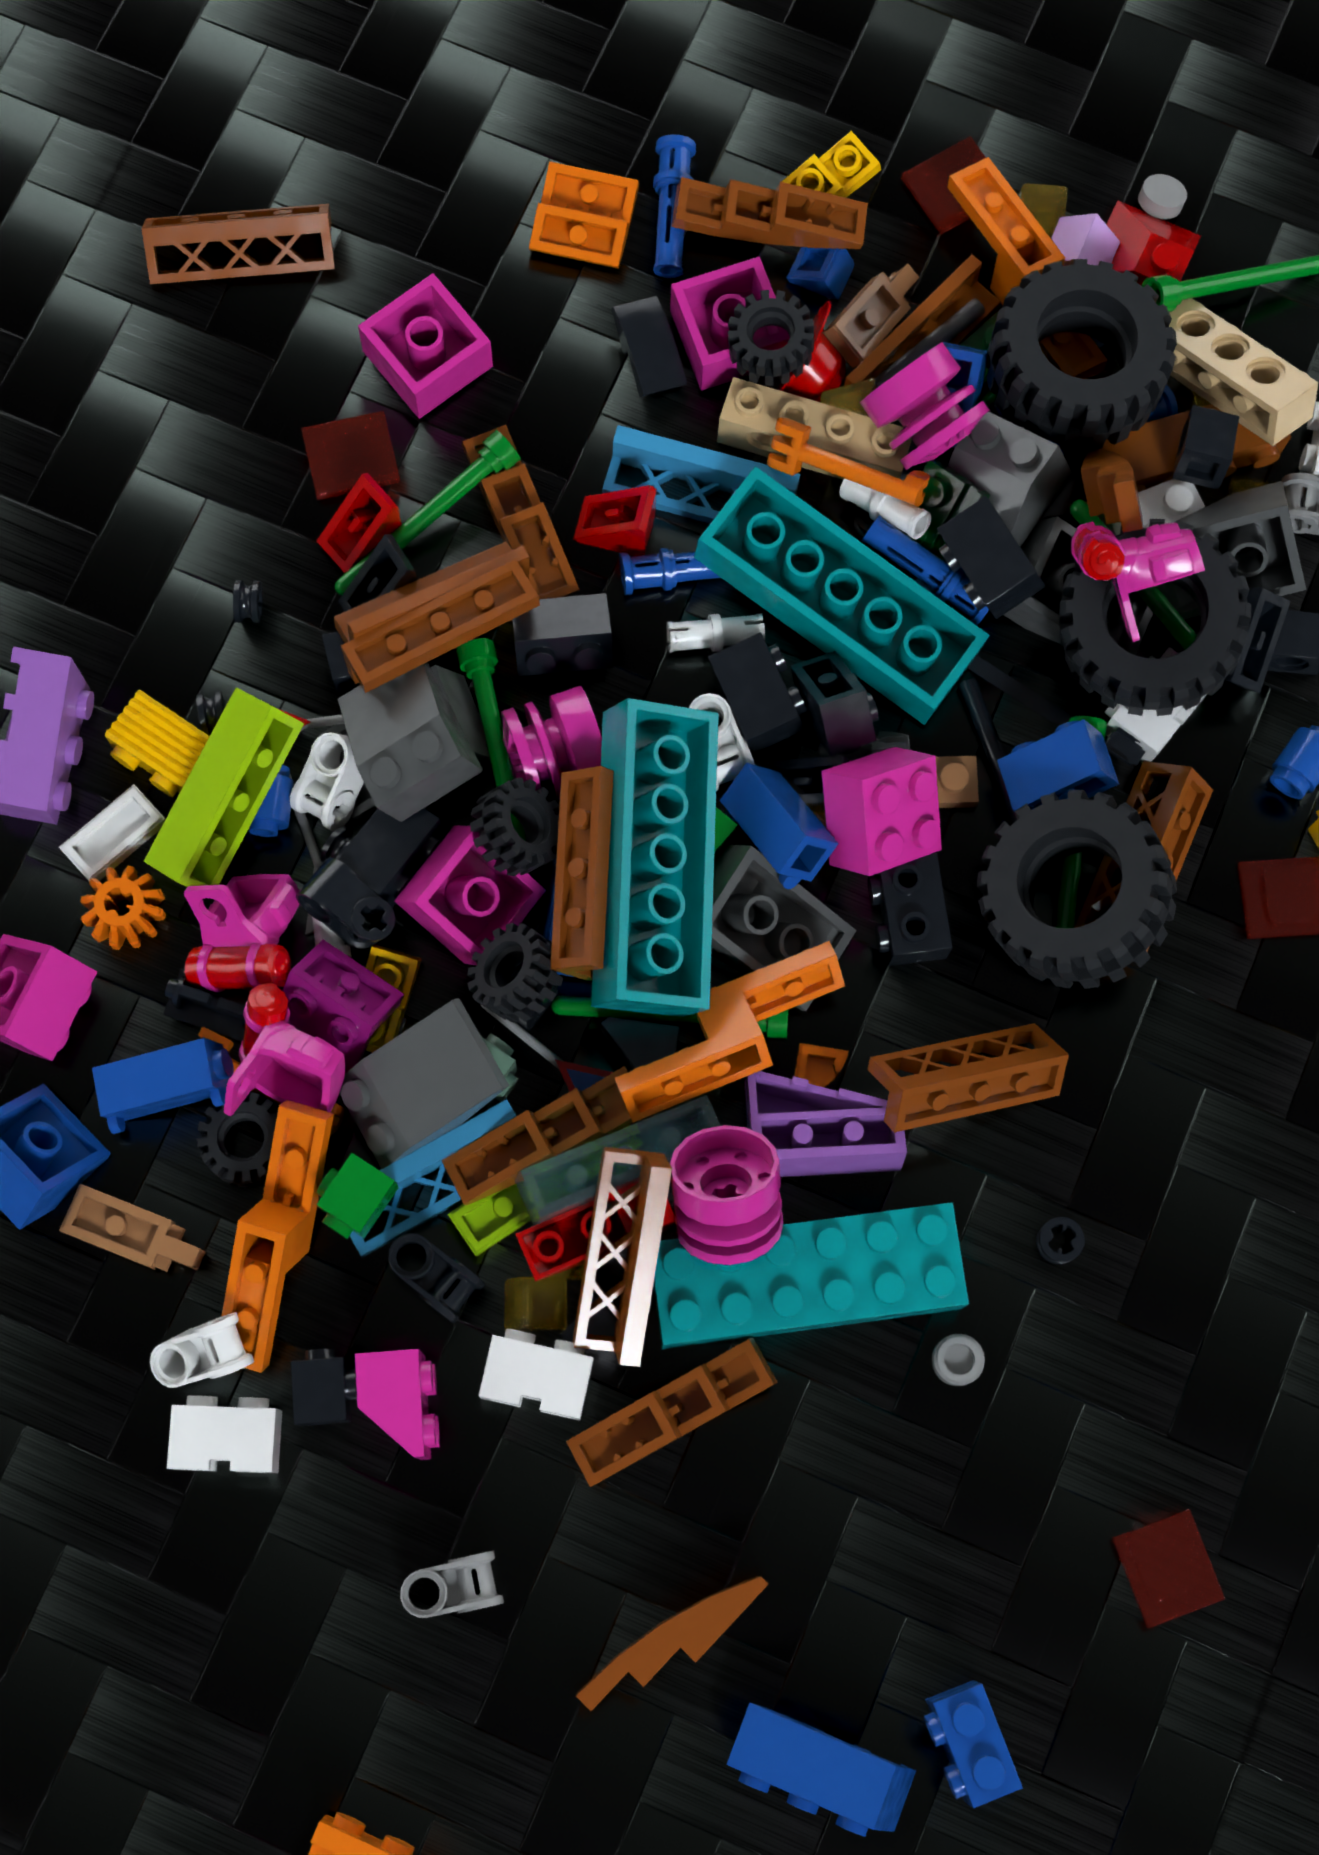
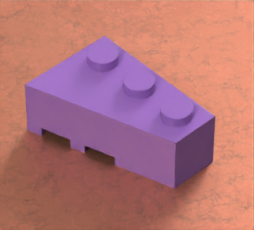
M13 647L11 662L18 663L20 668L16 693H6L3 706L4 709L13 711L5 740L0 739V815L57 825L60 811H66L70 803L72 787L71 783L68 782L71 766L78 765L81 759L83 739L79 734L83 719L89 720L94 706V693L90 691V687L71 657Z
M762 1070L745 1077L744 1090L747 1128L763 1134L775 1146L780 1164V1177L901 1171L907 1154L905 1130L894 1133L884 1122L888 1100L842 1088L836 1091L809 1084L807 1079L793 1076V1079L762 1072Z

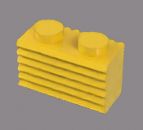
M141 690L136 691L135 696L130 699L129 704L124 707L123 712L118 715L117 720L112 722L111 728L106 730L105 733L106 739L113 748L110 755L131 771H134L139 766L151 773L152 777L149 781L170 797H174L177 792L180 793L210 737Z

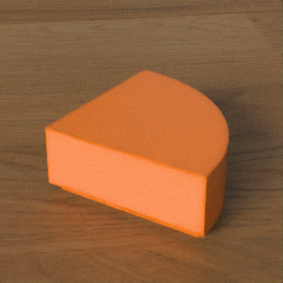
M799 1043L794 1076L809 1080V1084L826 1087L841 1072L849 1051Z

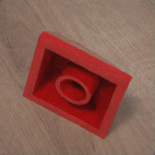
M1119 200L1106 224L1120 241L1111 263L1113 264L1112 269L1120 273H1124L1125 270L1130 271L1139 277L1137 283L1141 286L1146 278L1164 274L1181 281L1201 238L1196 233L1163 219L1155 218Z

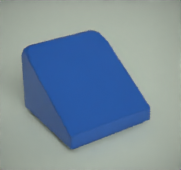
M801 247L787 279L790 283L824 297L838 300L852 273L854 260L847 249Z

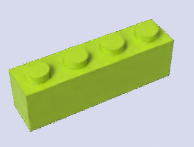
M236 687L143 862L186 887L219 885L304 723Z

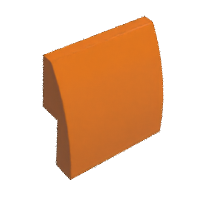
M549 161L541 203L538 202L529 250L619 269L635 207L639 180Z

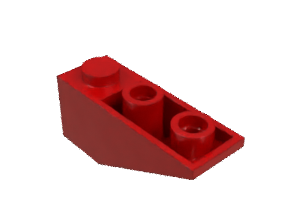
M639 1180L618 1189V1192L622 1195L638 1183ZM609 1193L607 1205L615 1200L611 1193ZM636 1197L632 1199L630 1202H628L629 1206L633 1209V1211L635 1208ZM668 1198L662 1232L676 1226V1216ZM595 1199L515 1234L535 1282L585 1264ZM620 1208L604 1221L603 1232L614 1244L631 1231L632 1219L623 1208ZM602 1240L599 1254L607 1249Z

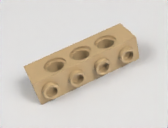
M1192 298L1182 300L1181 304L1174 311L1170 312L1172 320L1169 327L1176 331L1177 345L1173 352L1176 359L1170 374L1174 379L1222 412L1240 416L1239 423L1272 446L1313 418L1319 382L1312 379L1307 373L1300 371L1276 355L1271 349L1264 347L1240 331L1236 326L1228 323Z
M733 377L719 418L718 443L768 457L769 453H780L787 456V454L772 449L771 443L775 435L791 438L775 430L778 418H789L811 427L808 444L899 479L901 478L904 466L900 460L908 454L912 439L910 438L894 450L891 449L889 443L904 427L890 423L884 427L877 428L870 417ZM802 463V468L816 471L842 480L845 479L832 473H829L827 471L816 468L814 466L808 465L806 463Z

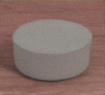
M1164 174L1149 176L1144 181L1138 195V201L1142 209L1149 215L1159 219H1171L1178 216L1187 199V191L1183 184L1177 179Z
M949 1335L942 1339L934 1348L932 1366L939 1379L946 1384L952 1386L969 1384L980 1376L984 1368V1352L980 1344L968 1335Z

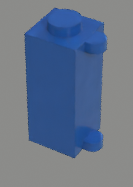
M746 763L720 800L726 808V815L740 825L775 871L780 874L778 880L785 889L794 888L801 879L812 881L839 844L778 771Z
M201 1038L93 1067L92 1072L100 1117L107 1118L109 1130L112 1134L125 1131V1121L210 1098L215 1107L225 1104L228 1080L234 1073L231 1056L223 1048V1044Z

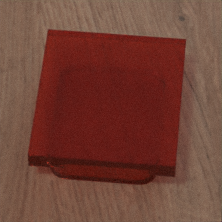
M971 136L902 173L901 179L940 235L970 219L947 186L950 175L986 158Z
M384 410L301 428L318 500L348 494L363 473H369L379 486L400 482Z
M1319 856L1238 863L1247 939L1319 934Z
M1190 1509L1112 1538L1147 1628L1225 1599Z

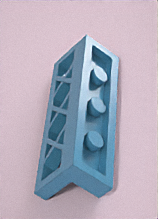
M618 425L613 439V456L602 493L630 489V487L616 484L621 464L636 467L642 470L648 480L636 487L651 485L657 489L656 509L711 523L720 511L712 510L705 497L718 490L729 492L733 495L755 466L795 495H797L800 474L797 473L791 476L766 464ZM652 472L658 473L660 475L655 477ZM673 478L686 481L692 494L680 500L671 499L665 495L660 485ZM697 484L703 485L705 487L700 489ZM698 501L700 506L694 505L693 503Z
M507 1099L380 1170L395 1180L399 1188L395 1192L392 1206L387 1205L383 1210L389 1212L383 1233L367 1242L355 1232L351 1233L350 1237L362 1258L462 1202L455 1186L442 1183L446 1172L442 1160L515 1118L516 1114ZM439 1169L436 1181L424 1178ZM413 1183L433 1188L429 1206L418 1213L398 1208L404 1188ZM440 1190L452 1193L437 1202ZM396 1214L408 1217L406 1220L393 1226Z

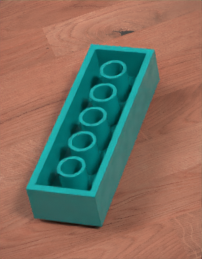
M756 466L698 539L694 555L695 559L824 653L836 651L852 673H855L857 677L923 725L927 723L990 636Z
M627 698L603 712L601 766L613 770L614 774L603 969L593 970L591 1007L679 1017L710 1009L719 713Z
M953 1202L784 1224L780 1239L768 1253L750 1262L734 1265L707 1263L690 1255L679 1243V1239L660 1241L653 1283L662 1349L961 1310L969 1305Z

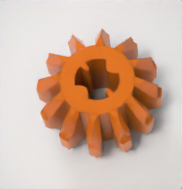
M128 865L120 878L113 867H107L106 877L108 881L102 884L98 879L90 878L89 884L96 894L81 896V904L90 909L81 916V920L86 927H94L91 935L97 942L109 938V945L113 949L119 950L127 937L133 948H139L141 946L139 934L144 931L149 937H156L158 932L150 922L161 921L166 917L165 911L157 906L165 900V895L161 889H152L155 880L149 873L138 878L136 869ZM123 900H128L131 904L127 905L129 912L119 916L115 911H120L117 904Z

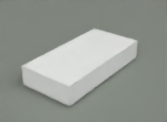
M133 784L61 844L59 848L88 881H90V878H96L100 881L106 876L107 867H117L161 829L166 819Z

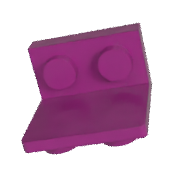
M324 939L290 970L283 988V992H285L289 1001V1024L293 1025L297 1030L325 1040L342 1052L345 1058V1074L363 1059L373 1033L397 1010L404 996V993Z

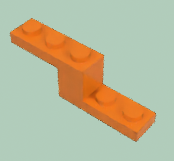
M989 157L949 176L947 188L998 254L990 289L1001 301L1002 305L1013 287L1020 286L1021 279L1032 271L1038 270L1042 275L1044 266L1047 264L1061 261L1062 265H1064L1065 256ZM1061 332L1048 336L1039 342L1040 348L1048 361L1057 369L1070 376L1086 379L1105 370L1108 359L1087 334Z
M830 941L711 988L710 1009L696 1013L706 1041L686 1047L672 1055L615 1077L632 1123L773 1066L763 1033L757 1022L845 987L838 958Z
M285 1100L278 1108L263 1199L243 1215L237 1223L222 1316L237 1312L239 1321L236 1323V1327L246 1353H251L254 1358V1363L244 1368L262 1373L270 1364L285 1275L310 1249L317 1210L316 1204L319 1199V1195L316 1192L322 1182L334 1117L333 1113L290 1100Z

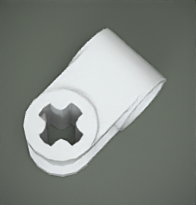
M708 693L695 698L689 708L719 713L722 719V723L718 727L716 791H718L719 785L734 780L746 763L753 765L755 763L744 737L740 734L727 701L719 695Z
M329 732L322 734L315 740L300 778L296 781L290 795L292 809L301 814L311 813L321 819L323 826L331 831H335L348 822L364 783L356 767L347 735ZM344 749V759L340 764V754Z
M237 1312L190 1328L156 1346L150 1357L151 1371L155 1378L162 1385L174 1388L209 1377L210 1379L218 1378L254 1363L253 1355L246 1353L237 1330L236 1323L239 1321Z

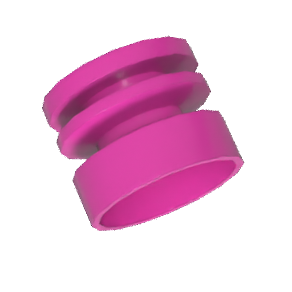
M943 342L910 363L859 402L877 428L884 427L896 420H899L904 427L891 440L889 446L894 450L910 438L915 443L917 448L900 460L906 470L914 465L930 460L933 461L972 433V430L983 415L990 411L984 401H981L966 413L960 407L959 403L976 391L973 385L965 386L953 393L949 391L946 385L957 375L961 368Z
M582 686L550 695L551 718L544 721L533 702L524 704L528 726L522 727L514 708L501 711L503 722L502 740L511 761L514 779L523 778V783L529 779L535 781V791L541 788L540 782L547 781L555 800L560 799L561 772L601 766L602 736Z
M723 1125L706 1128L686 1137L674 1150L670 1161L672 1167L671 1186L674 1196L673 1205L676 1216L675 1225L679 1243L690 1255L713 1264L734 1265L745 1263L768 1253L780 1239L783 1228L782 1199L779 1192L781 1187L780 1164L775 1146L763 1134L738 1126Z

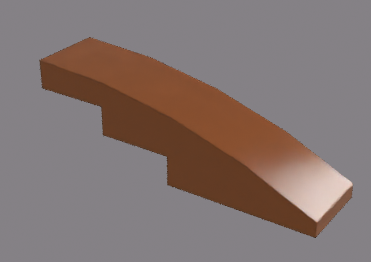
M681 177L676 188L671 227L716 237L763 244L807 248L861 249L864 242L868 203L781 181L776 189L772 190L732 179L727 187L724 188Z
M506 425L462 441V447L470 465L480 457L478 452L484 447L482 442L495 430H498L516 450ZM519 460L507 471L502 469L497 474L492 471L478 485L503 542L507 541L512 550L523 546L530 556L529 581L539 595V599L567 597L579 592L580 589L544 502H540L525 463L522 464L521 460Z
M1105 449L1087 450L1081 467V474L1090 517L1104 514L1106 525L1121 522L1123 533L1143 529V516L1134 471L1127 459Z
M624 1066L583 1091L575 1088L534 1113L526 1110L443 1159L442 1163L463 1204L467 1206L523 1181L632 1124L615 1081V1077L628 1073L630 1070Z
M752 1337L662 1388L649 1393L567 1440L566 1443L589 1486L592 1487L778 1382Z
M761 1576L753 1577L711 1594L662 1621L617 1654L576 1693V1697L592 1711L628 1672L644 1687L679 1648L696 1663L766 1588L768 1583Z

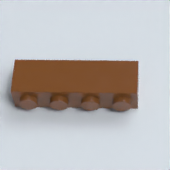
M1212 404L1203 406L1204 408L1221 411ZM1190 410L1147 422L1138 431H1130L1128 438L1117 444H1111L1108 439L1105 441L1102 449L1115 452L1127 459L1133 468L1138 492L1172 480L1180 434ZM1238 423L1233 458L1225 477L1233 474L1237 468L1251 464L1254 468H1261L1274 463L1280 458V454L1290 440L1291 435L1289 434L1272 446Z

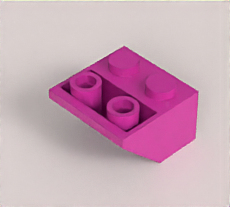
M419 1349L355 1354L357 1407L414 1458L419 1460L431 1459V1448L440 1447L438 1416L429 1414L428 1396L437 1395L435 1364H432L431 1360L426 1361V1356Z

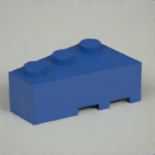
M749 1703L726 1764L741 1771L738 1779L739 1782L765 1793H768L771 1785L789 1792L786 1801L788 1804L814 1815L817 1814L819 1806L838 1814L835 1822L836 1825L864 1837L867 1834L868 1828L878 1831H895L916 1770L893 1763L871 1753V1751L849 1744L824 1733L822 1730L753 1703Z

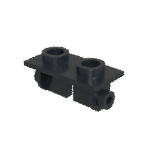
M184 969L180 970L177 979L171 978L165 990V997H168L169 1000L163 1015L200 1028L205 1027L220 1035L243 1041L246 1023L243 1013L250 994L249 991L225 989L222 992H214L206 989L192 988L187 982Z

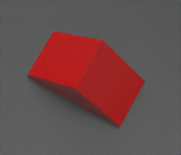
M363 473L317 539V543L340 569L346 573L373 550L385 534H391L402 525L399 508L369 473Z
M647 485L585 496L573 539L582 544L615 552H628L632 556L645 555L655 519L657 489Z

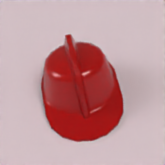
M831 301L825 302L813 320L814 352H812V359L809 365L803 364V373L798 377L790 372V382L780 383L776 390L827 404L841 385L845 376V359L823 333L825 331L823 328L830 313Z

